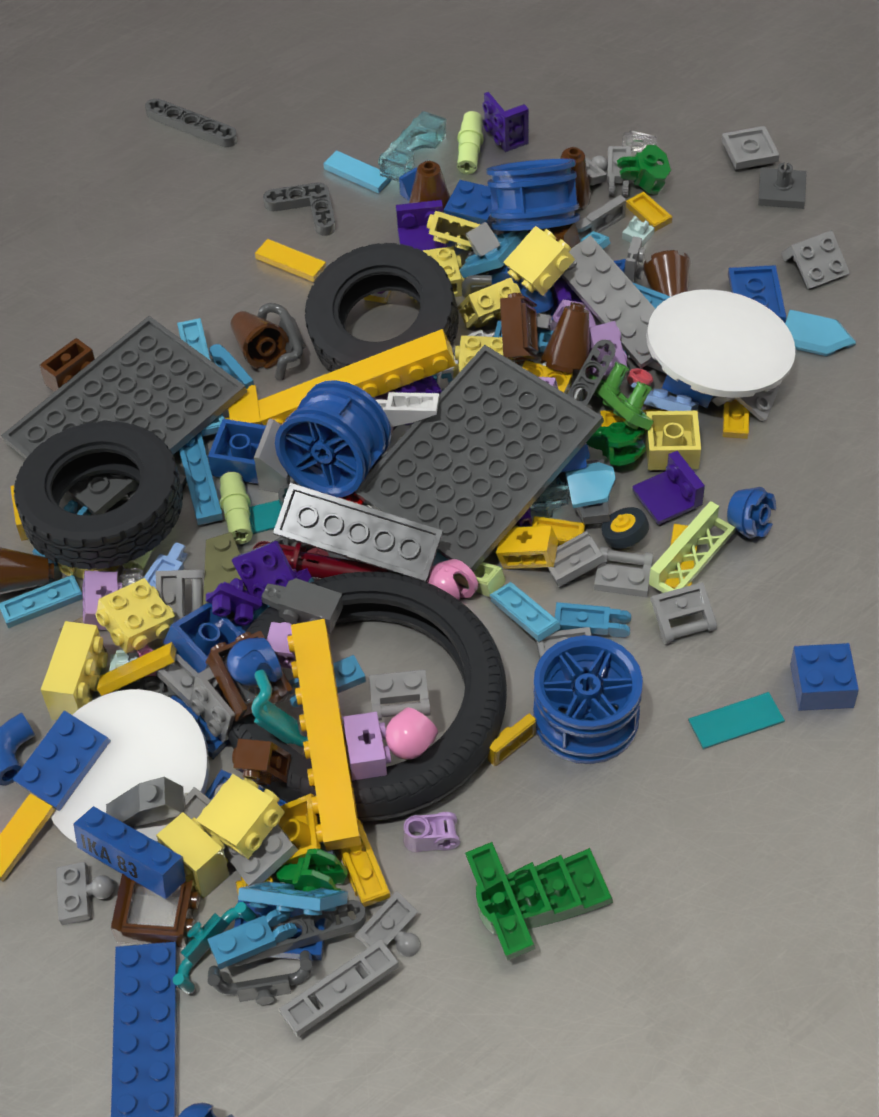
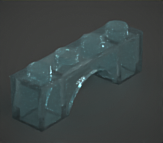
M422 111L417 118H414L407 129H404L401 135L391 143L390 147L384 153H381L378 160L380 176L399 182L400 176L414 169V151L423 148H436L445 139L446 118Z

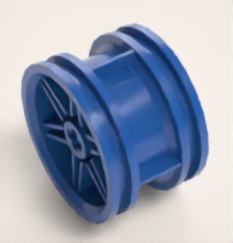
M563 158L507 163L487 168V175L492 176V179L487 181L491 191L492 211L490 213L492 218H496V221L491 223L492 229L521 231L532 230L535 226L539 229L579 221L580 214L575 213V210L579 208L575 183L577 174L575 171H571V167L576 165L575 160Z
M324 381L316 384L309 390L307 395L301 400L297 410L291 413L279 427L275 436L276 454L288 475L299 485L335 497H344L352 494L359 488L372 466L379 461L387 450L392 435L390 422L380 404L361 388L343 381Z
M589 635L570 637L557 642L543 654L534 672L533 717L536 719V734L550 752L574 763L594 764L615 758L629 747L635 739L639 728L643 683L640 666L634 656L622 645L610 639ZM613 706H617L618 710L616 711ZM565 708L566 714L559 711V709Z

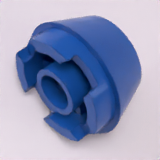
M763 487L736 491L728 505V523L747 538L766 536L773 523H768L771 509L776 510L774 494L768 493Z

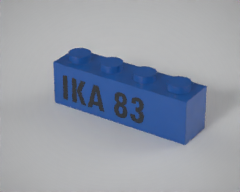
M93 806L73 823L78 849L121 874L123 873L126 877L164 899H167L186 881L183 856Z

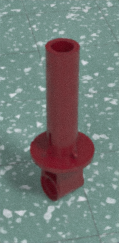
M260 541L257 544H255L253 549H256L271 542ZM299 542L296 543L295 547L279 544L291 568L296 569L297 572L307 568L312 578L322 579L343 573L364 571L389 573L388 570L358 561L306 552V547L302 548L303 544Z

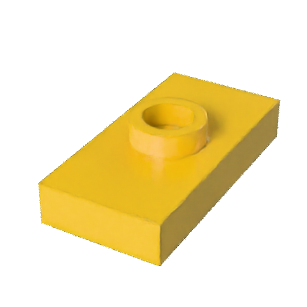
M529 713L512 727H506L489 747L488 761L494 767L534 737L536 735V719Z

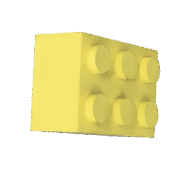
M65 621L41 687L51 720L57 721L64 710L73 715L78 709L93 701L94 691H98L97 686L102 668H105L107 665L108 653L104 651L103 637H100L97 625Z

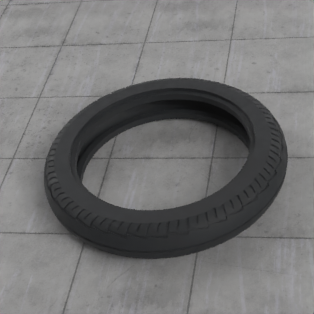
M364 571L338 574L311 582L312 584L342 593L343 609L335 625L359 620H380L402 624L432 638L442 646L457 665L464 682L465 691L457 716L447 731L418 758L387 766L386 776L352 781L357 816L360 821H375L399 817L423 809L441 800L460 787L481 766L489 754V747L497 739L502 726L507 701L506 675L500 653L491 634L481 620L461 601L446 591L413 577L388 572ZM269 606L254 620L245 633L250 632L254 634L261 631L267 640L271 622L282 623L286 621L279 617V610ZM232 678L244 702L257 697L260 693L258 684L256 686L243 685ZM223 693V695H222L223 700H224V701L228 704V706L231 708V706L229 705V703H228V701H227V699H226V697H225V695H224V693ZM254 715L237 722L234 718L232 728L228 734L233 749L237 747L238 739L271 741L291 754L287 783L271 782L270 786H262L263 788L270 790L286 803L308 794L316 796L315 786L310 787L307 769L312 768L311 759H306L305 756L291 748L288 744L254 723Z

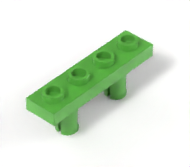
M615 362L607 379H601L594 395L604 399L602 402L608 407L613 408L614 414L626 419L624 423L636 430L639 427L649 430L654 421L642 411V406L652 388L638 381L632 394L627 398L620 391V386L630 369L619 362ZM590 374L588 378L593 380L598 377Z

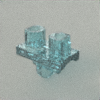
M557 476L532 504L531 511L536 513L544 511L546 518H552L553 510L568 505V484H563Z

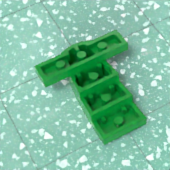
M493 842L465 852L477 883L476 900L479 918L491 933L497 934L507 961L536 949L528 929L567 920L613 903L611 894L590 848L563 859L562 855L556 856L537 866H534L533 862L507 875L504 872Z

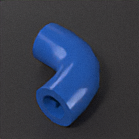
M22 712L9 719L0 727V785L3 786L15 782L13 779L22 768L15 757L16 750L24 742L36 736Z

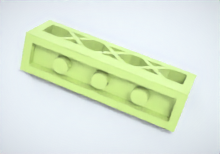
M710 501L650 568L649 585L665 593L687 587L735 532L734 526L718 518L719 505ZM713 526H716L725 532L723 535L711 536L710 530ZM708 544L709 551L696 553L695 547L696 545ZM685 561H694L695 567L693 569L681 570L680 564ZM670 578H679L680 584L673 589L664 582Z

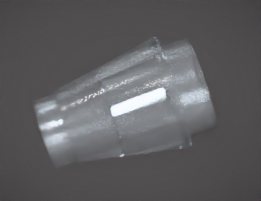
M632 130L623 134L622 146L631 147V153L643 151L647 145L657 144L656 136Z

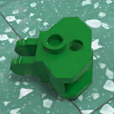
M647 145L642 152H637L635 157L622 156L617 160V166L621 169L619 171L620 177L624 180H633L634 185H639L649 194H659L665 185V179L671 172L667 154L656 145ZM657 161L662 162L663 165H659Z
M615 422L608 427L600 426L586 444L589 448L602 450V456L607 457L611 465L621 466L633 463L646 451L643 440L638 438L645 433V429L639 427L636 430L624 422Z
M308 849L304 857H299L297 864L282 865L276 873L277 879L281 883L293 884L294 890L311 891L324 888L342 891L335 884L344 883L348 870L335 855L321 849Z

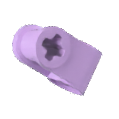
M451 812L410 816L404 822L403 842L405 847L412 852L452 850L460 845V838L456 835L455 829L457 816ZM420 832L422 834L419 836H414L411 833Z

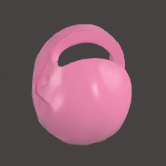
M457 559L447 560L434 565L427 580L428 583L446 591L458 600L471 597L478 589V581L473 571ZM457 573L462 574L468 581L469 590L461 587L454 580L453 576Z
M407 707L389 722L386 728V743L390 751L398 758L412 760L421 756L434 743L438 730L434 723L425 715L413 708Z

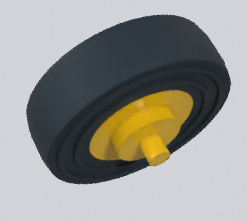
M627 507L610 514V521L603 522L601 527L602 535L609 546L613 548H627L637 544L646 536L649 530V522L641 509Z

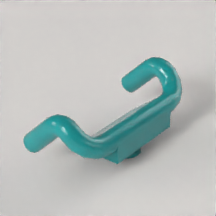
M264 670L256 671L254 676L260 693L253 700L251 707L255 717L254 723L286 744H295L304 748L303 742L308 741V736L300 734L298 722L295 718L268 701L272 694L270 682Z
M244 902L237 903L235 907L227 910L221 917L214 913L202 928V924L197 922L189 930L187 936L189 938L193 936V939L180 952L185 959L178 967L177 974L173 977V983L182 991L191 994L195 990L194 983L189 979V972L210 948L208 938L223 933L231 922L237 918H242L246 922L256 919L255 912Z

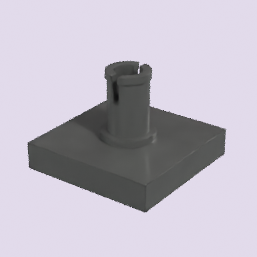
M780 163L778 169L761 168L758 206L804 209L807 171L793 170V166L787 163L786 169H784V163Z

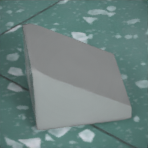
M487 222L466 233L475 255L483 256L500 246L498 239Z

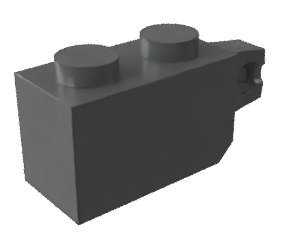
M297 578L290 580L286 587L267 584L262 594V602L279 610V617L283 618L286 622L296 624L325 619L328 634H331L343 609L342 593Z

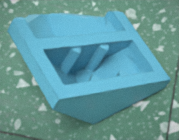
M597 462L587 464V468L565 471L573 508L608 502L609 494L616 479L612 466Z

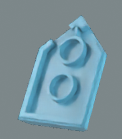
M789 310L785 324L793 336L796 350L829 356L838 349L856 345V341L838 320Z

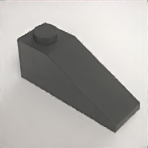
M166 777L142 782L106 804V813L132 828L179 816L184 812V790L182 785Z

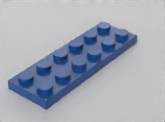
M176 942L115 947L111 1117H176L177 986L173 983V977L177 974Z

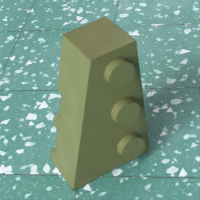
M231 532L206 539L203 605L208 603L205 601L206 594L213 592L220 583L227 582L230 584L235 578L241 580L232 563V559L240 555ZM231 612L226 617L228 619L235 618V613Z

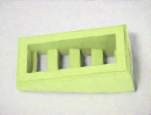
M482 562L473 572L478 581L476 592L484 596L490 597V594L500 589L505 583L502 568ZM457 573L453 576L456 582L469 588L468 581L462 574Z

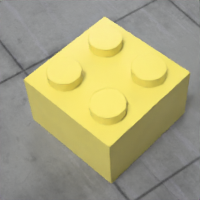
M697 410L646 411V415L654 421L649 430L645 429L648 470H666L668 454L675 451L680 453L691 469H699L701 442Z
M182 812L156 835L158 843L183 856L185 882L193 880L196 892H200V896L203 899L230 876L227 867L228 859L223 851L225 849L223 843L215 835L210 837L196 821L195 817L190 819Z

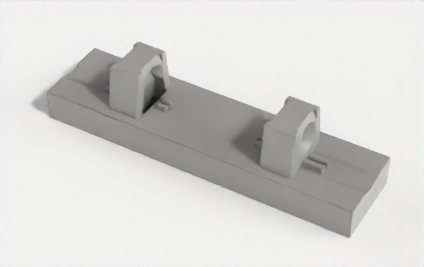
M379 940L280 1007V1014L298 1037L399 968V962L383 941ZM315 998L320 1002L322 1008L319 1009Z

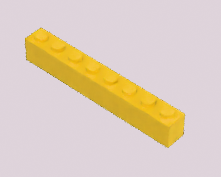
M443 329L265 397L258 400L261 422L263 425H267L268 420L273 419L281 425L291 413L297 410L301 400L307 395L309 390L316 384L324 381L337 380L348 382L361 388L374 398L456 366L452 347Z
M325 619L291 625L292 635L287 636L290 653L295 652L296 661L291 662L294 679L299 678L300 687L295 688L298 705L303 704L304 714L299 715L302 732L307 731L308 741L303 742L306 759L311 758L312 768L307 769L310 787L315 786L316 796L311 797L314 814H319L321 824L316 825L318 842H324L327 851L362 845Z

